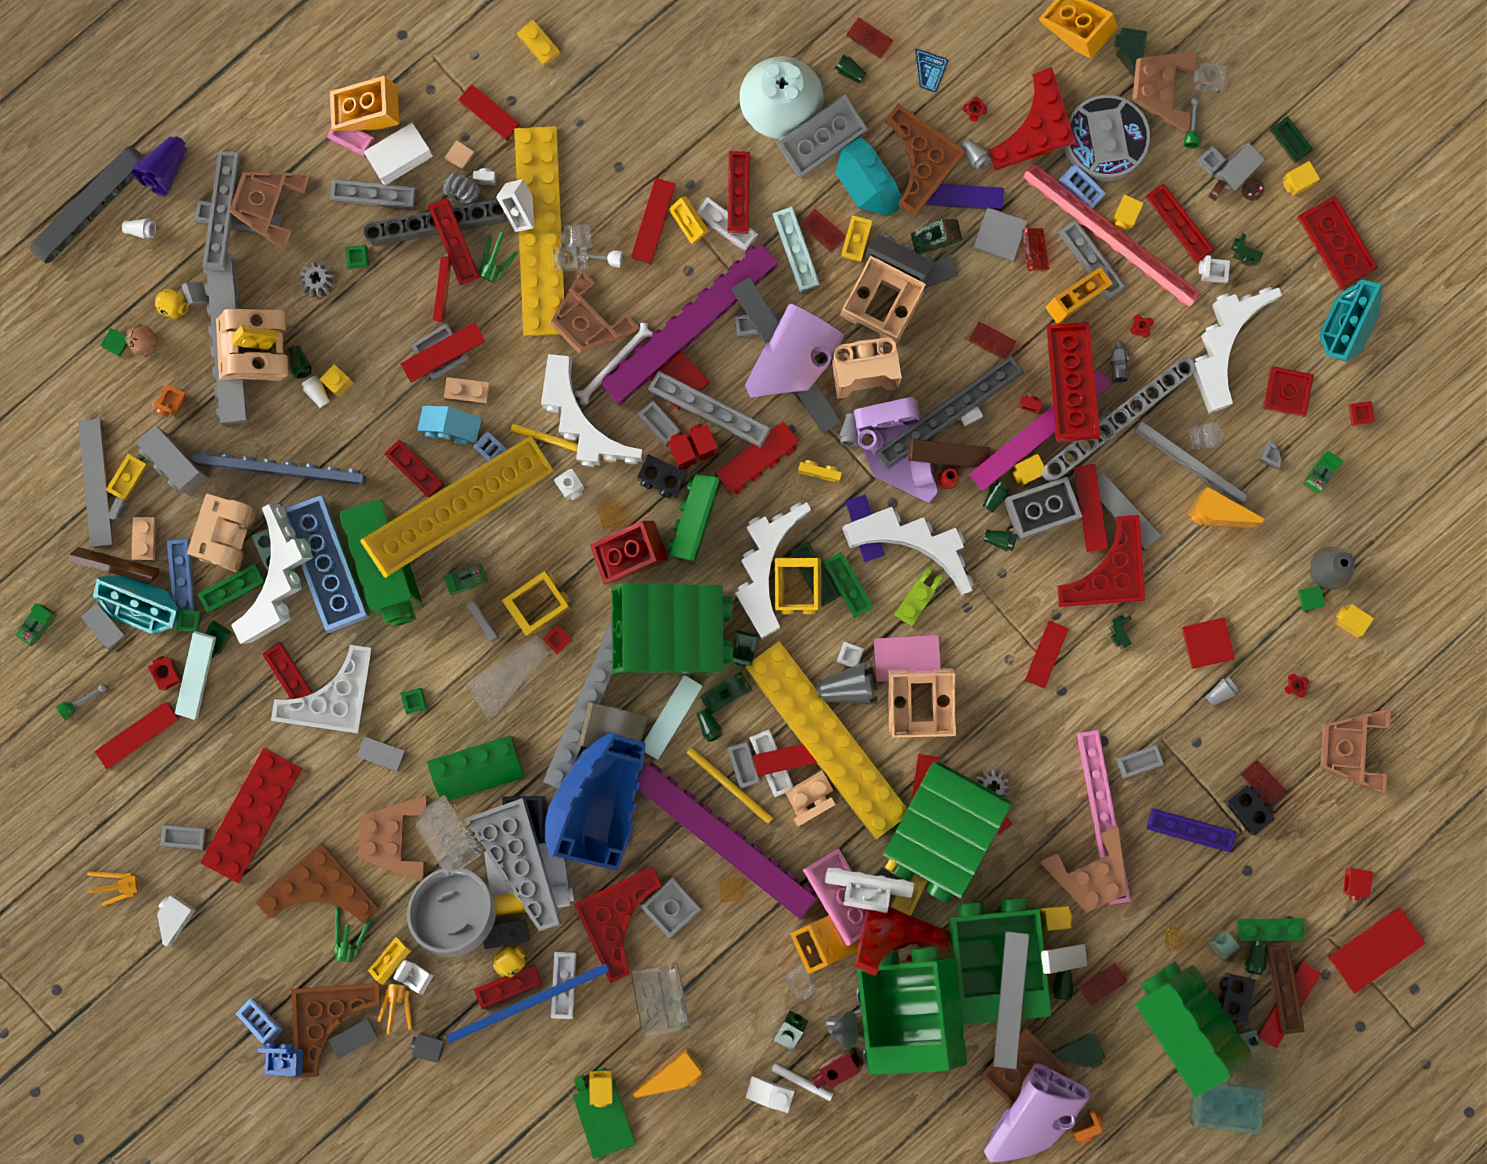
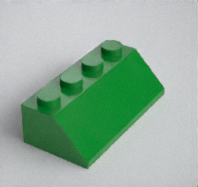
M695 474L694 479H689L686 491L690 492L688 498L682 501L680 511L683 514L681 520H676L673 530L677 533L674 540L670 539L667 552H670V558L695 565L720 487V478Z
M511 735L427 761L432 782L441 803L525 778L514 739Z

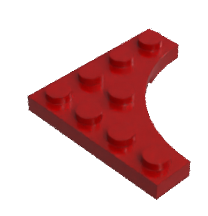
M1052 67L1032 74L1034 81L1033 103L1021 127L1010 138L988 149L995 171L1076 144Z
M1139 515L1117 516L1116 533L1108 554L1085 577L1071 583L1057 585L1058 607L1145 601Z
M653 866L574 903L601 964L607 962L610 964L611 971L606 973L610 984L631 974L625 957L626 930L632 914L641 901L651 892L662 886Z
M888 907L887 913L866 909L855 968L876 975L882 960L889 952L906 948L907 945L917 944L918 947L923 948L938 947V951L944 953L948 948L950 932Z

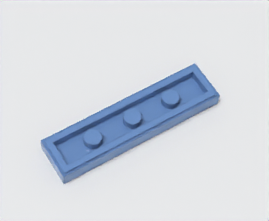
M190 539L167 540L171 598L178 610L196 611L192 557L187 554ZM177 611V615H176V620H175L174 626L177 625L178 611Z

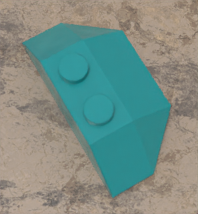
M858 136L841 148L836 175L857 207L869 212L882 214L886 217L899 210L901 207L898 206V202L902 196L894 179L872 146L861 136Z
M1362 279L1357 282V285L1350 287L1336 297L1319 333L1328 357L1348 362L1363 351L1380 315L1383 287L1381 284Z
M104 576L96 579L93 597L96 601L100 602L101 606L113 619L150 634L174 627L178 608L167 591L124 576Z

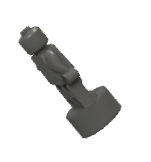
M1118 341L1115 343L1116 349L1112 352L1110 363H1114L1112 381L1120 383L1129 381L1127 362L1128 360L1131 361V358L1129 357L1128 350L1124 349V343Z

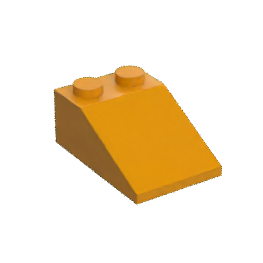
M1055 0L1039 18V22L1073 50L1090 59L1095 56L1118 29L1113 13L1088 0Z
M386 76L330 91L331 128L333 131L384 129L399 124L398 86Z
M1206 487L1198 494L1187 514L1192 517L1190 519L1192 522L1200 526L1204 524L1208 526L1254 528L1264 521V518L1209 487Z
M686 1048L636 1088L633 1095L635 1098L685 1088L688 1084L692 1087L701 1080L703 1069Z

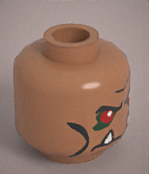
M138 324L127 331L128 335L125 340L134 355L147 357L155 352L154 348L157 346L158 340L149 326Z

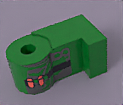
M1326 450L1321 454L1309 472L1303 485L1319 494L1343 460Z
M482 564L443 576L448 591L452 596L473 589L488 581Z
M35 603L31 608V613L18 629L16 637L29 646H33L57 615L45 606Z

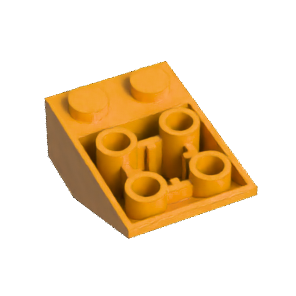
M829 915L790 932L808 974L858 951L860 943L859 939L847 946Z

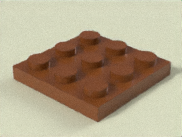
M1026 1027L1019 1034L1016 1069L994 1067L993 1060L980 1074L1011 1106L1014 1105L1020 1095L1023 1080L1036 1063L1042 1064L1069 1079L1073 1076Z

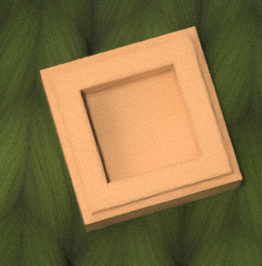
M456 140L445 156V159L461 170H464L475 153Z

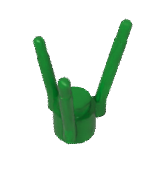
M501 232L490 261H487L491 236L487 237L482 264L479 269V276L493 283L496 278L501 279L504 271L517 255V252H513L501 269L498 270L499 266L494 261L502 243L504 232Z
M338 907L335 908V960L352 962L353 956L358 957L359 948L369 929L371 919L367 920L353 948V944L348 942L349 924L345 926L343 942H340V912Z

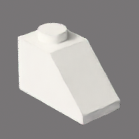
M521 179L505 183L497 195V199L514 231L519 232L532 229L534 227L533 196L525 181Z
M176 895L166 896L159 904L161 909L157 913L162 943L166 947L173 945L196 911L194 907Z
M752 1076L746 1098L766 1107L788 1113L794 1089Z

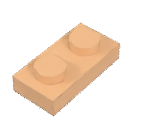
M447 377L444 399L487 405L490 383Z
M133 517L131 560L155 561L156 518Z
M820 771L785 791V794L795 812L831 793L833 789L823 771Z
M823 796L814 802L816 806L810 810L804 807L795 813L797 817L793 819L797 827L836 805L831 797L827 799Z

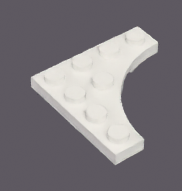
M350 645L346 660L338 674L331 682L317 692L291 700L274 699L271 721L358 733L372 648Z

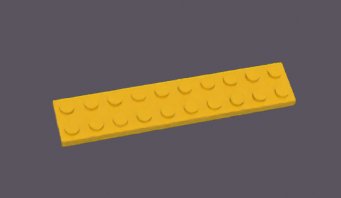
M557 127L514 128L517 180L523 179L533 196L534 227L519 231L524 337L560 335L550 325L552 318L565 299Z
M529 436L360 541L386 578L550 475L554 470L532 436Z
M780 641L755 658L752 666L746 665L744 667L801 743L808 749L817 761V764L875 840L902 820L907 807L826 701H823L822 697H818L816 688Z

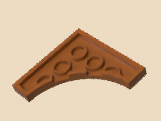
M898 103L885 119V123L892 127L902 139L910 160L909 183L904 195L898 202V206L916 217L963 158L966 150Z
M322 843L255 902L270 919L282 910L303 902L334 904L349 911L362 923L379 909V906Z
M380 983L291 989L294 1049H303L302 1076H295V1078L319 1076L321 1054L330 1034L345 1018L356 1011L381 1005Z

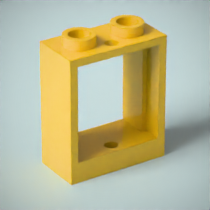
M775 558V610H781V614H794V610H803V614H816V610H822L821 558ZM784 567H814V604H784Z
M545 571L502 600L527 637L570 609L568 603L571 601L564 591L561 593L558 591L556 585L559 583L552 573L547 575ZM545 580L561 605L530 626L514 603V600Z

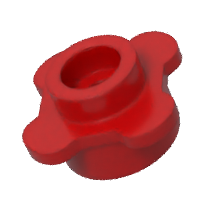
M973 97L968 104H964L962 107L963 112L970 116L969 119L972 122H976L978 117L986 115L988 111L979 97Z
M1140 314L1133 317L1134 323L1130 328L1131 334L1148 338L1151 334L1150 328L1154 324L1153 319L1141 317Z
M1290 674L1285 692L1287 694H1295L1299 698L1304 697L1307 685L1309 684L1308 678Z

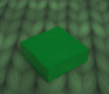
M366 245L345 247L347 269L369 267Z
M110 328L100 346L121 357L128 344L126 343L125 335Z
M1320 586L1298 590L1303 612L1325 607Z
M179 609L176 630L199 632L202 612Z
M422 688L400 693L406 714L428 709Z

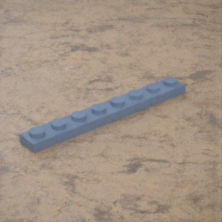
M200 451V454H193L192 463L198 466L364 486L366 483V477L361 474L360 470L355 469L341 472L340 468L328 466L327 470L318 469L319 466L313 464H306L305 467L297 466L298 463L285 461L284 465L276 464V460L263 459V462L255 461V458L242 456L241 460L234 459V455L221 454V457L213 456V453Z

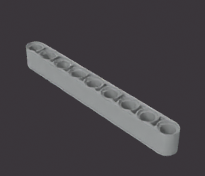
M1190 358L1178 360L1101 420L1099 428H1103L1107 436L1100 435V439L1074 441L1043 467L1042 476L1049 482L1056 481L1190 377L1195 371L1194 362ZM1179 366H1184L1187 373H1182ZM1163 378L1169 379L1171 386L1164 384ZM1147 390L1154 393L1155 399L1148 396ZM1131 403L1137 404L1139 411H1134ZM1115 415L1122 418L1123 424L1116 422ZM1082 441L1089 442L1091 448L1085 449ZM1066 453L1073 455L1074 462L1067 460ZM1049 467H1056L1058 475L1052 474Z

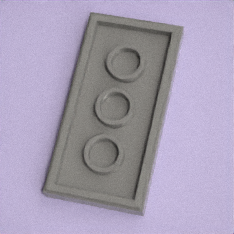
M843 94L781 138L776 144L798 178H801L867 131L868 128L846 94Z

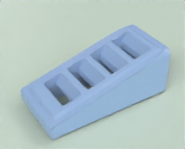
M1077 164L1072 165L1059 179V182L1091 208H1094L1106 194ZM1076 174L1077 176L1071 182L1069 179ZM1083 180V183L1077 188L1076 184ZM1087 185L1090 186L1085 194H1083L1082 191ZM1093 191L1097 192L1091 200L1088 199Z
M488 431L473 446L487 461L507 450ZM489 440L492 441L484 451L481 449ZM497 446L498 449L490 457L488 454Z
M250 998L236 1013L263 1045L273 1043L284 1031L280 1024L253 998ZM254 1008L255 1011L247 1017L246 1014ZM258 1015H260L261 1017L255 1023H253L252 1021ZM266 1021L267 1024L260 1030L259 1027Z

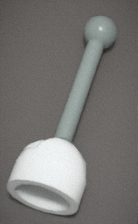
M578 250L572 252L573 258L607 260L612 267H622L623 251L614 250L607 256L580 253Z

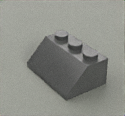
M878 234L866 250L867 261L872 256L925 284L935 268V262H933L930 256L926 254L919 255L910 246L905 244L901 246L887 235L883 237Z

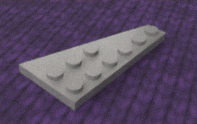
M521 798L465 818V822L467 825H470L476 838L482 843L488 856L505 881L509 883L515 896L520 899L525 907V911L538 930L544 931L561 925L562 922L526 799Z

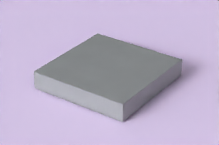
M987 208L973 249L1013 262L1027 221Z
M445 323L411 344L415 353L418 354L449 337L453 332L448 324ZM465 353L429 373V376L434 382L470 359Z
M673 877L640 906L669 939L702 910Z

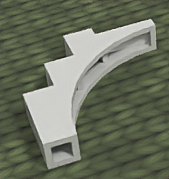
M1271 287L1259 291V295L1252 297L1249 294L1241 297L1239 300L1236 294L1231 296L1228 293L1217 297V301L1212 305L1220 327L1218 324L1207 327L1206 332L1201 336L1209 358L1207 355L1196 358L1194 363L1195 371L1193 373L1209 414L1233 404L1228 387L1227 368L1234 339L1242 325L1252 314L1282 296L1279 288L1272 290Z
M548 354L541 405L547 412L559 413V410H561L559 433L567 440L579 438L576 460L581 463V466L587 468H594V465L600 466L601 457L608 462H616V459L625 460L627 464L643 462L644 452L642 449L624 446L609 439L596 430L585 418L578 406L573 391L571 378L572 360L570 357Z
M801 502L795 504L790 508L791 512L783 515V513L776 515L771 519L772 523L770 524L766 517L760 518V516L748 522L747 531L758 550L755 552L752 549L743 554L744 559L741 560V563L753 583L749 584V582L742 584L737 588L738 592L735 595L761 639L780 629L769 597L771 563L786 533L799 520L811 513L807 502L803 505Z
M268 504L262 508L271 540V558L268 575L261 593L244 616L232 624L240 644L252 643L291 620L288 607L282 600L302 589L300 578L293 569L314 558L311 553V547L305 538L296 539L295 531L290 526L286 518V512L280 504Z
M892 507L844 525L842 528L850 548L866 543L885 542L916 549L933 559L946 571L954 581L961 596L973 591L971 588L973 586L972 579L969 574L966 575L963 569L965 566L961 554H957V551L964 548L963 544L965 541L962 533L957 532L956 528L932 537L931 533H933L931 524L929 521L926 522L924 517L900 526V516Z

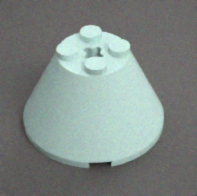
M773 57L758 63L748 72L740 90V106L745 119H747L754 130L769 138H783L822 110L823 88L818 76L807 64L791 57Z

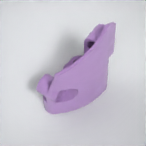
M789 304L770 342L765 345L745 384L750 398L808 391L821 374L831 366L834 351L840 346L844 334L815 315L793 304ZM823 355L828 360L824 364H818L816 358Z
M909 397L854 410L858 443L863 448L874 477L930 503L938 493L932 463L909 461L908 456L887 470L875 455V451L921 420L917 400ZM873 435V443L866 446L864 443L865 438Z
M1034 1064L1023 1080L1019 1097L1011 1109H1006L995 1126L988 1145L984 1149L989 1162L1015 1160L1050 1148L1067 1129L1074 1126L1075 1118L1090 1097L1087 1088L1042 1064Z

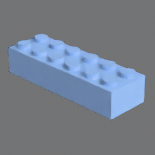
M320 495L284 509L286 518L295 531L296 539L305 538L311 547V553L314 558L301 566L325 631L331 633L370 618L326 498Z

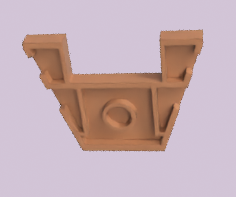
M1197 52L1141 57L1137 59L1132 101L1152 114H1158L1169 125L1173 124L1178 127V131L1181 133L1189 132L1191 113L1172 108L1176 69L1190 73L1195 71Z
M242 172L230 207V213L286 251L292 231L272 225L271 221L283 187L305 194L310 174Z
M583 270L579 272L550 323L579 354L638 332L640 328L627 314L613 326H609L582 298L595 285V282Z
M1391 709L1323 724L1320 768L1381 794H1386L1387 774L1365 772L1367 727L1390 729Z
M422 796L361 815L359 859L417 881H422L424 879L425 862L402 861L403 829L405 815L427 816L428 796Z
M1118 826L1100 833L1109 855L1075 871L1067 873L1058 853L1040 861L1042 866L1086 912L1127 895Z

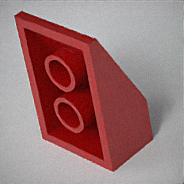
M640 521L590 544L603 584H609L669 561L655 521Z

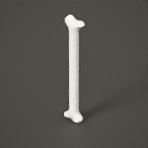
M647 323L640 324L639 332L584 390H576L574 392L575 396L580 398L582 405H588L590 395L603 382V378L609 372H613L644 338L652 336L653 331L648 329Z

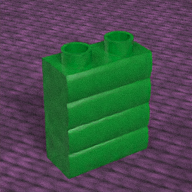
M377 499L340 511L342 527L348 535L349 549L356 561L357 574L364 586V595L368 607L372 612L381 616L385 623H390L391 627H397L415 621L414 610L422 608L424 605L411 564H406L385 578L360 541L396 518L394 511L381 499Z
M621 583L611 587L612 674L712 675L724 672V665H730L732 662L733 645L730 639L723 638V622L731 620L733 606L731 597L723 596V585Z
M935 761L931 764L883 855L898 863L892 871L893 874L907 881H911L915 873L930 881L926 889L929 894L946 903H950L953 895L962 898L966 894L1014 802L943 763Z
M1027 897L1002 899V911L985 913L983 901L957 904L958 915L948 916L952 957L955 958L957 968V985L960 993L963 1025L997 1022L1006 932L1029 934L1021 1019L1051 1016L1047 974L1043 972L1041 951H1044L1040 909L1028 908Z
M938 947L912 949V960L899 961V953L896 950L889 952L885 956L876 975L857 968L869 1075L950 1071L967 1065L960 993L957 985V968L954 957L939 958Z
M1175 961L1141 984L1147 995L1136 1002L1135 1005L1195 1098L1229 1079L1252 1057L1249 1046L1237 1033L1234 1023L1222 1010L1217 997L1207 988L1202 974L1195 966L1191 965L1182 971Z

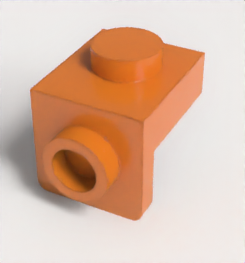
M166 384L158 401H154L152 405L157 408V413L167 418L169 414L176 417L187 394Z
M1092 1109L1088 1110L1092 1123L1072 1130L1077 1142L1087 1143L1094 1140L1095 1135L1102 1133L1100 1126H1103V1121L1099 1113L1095 1114Z

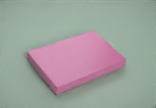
M938 635L874 639L876 682H887L888 670L908 669L910 672L941 669Z

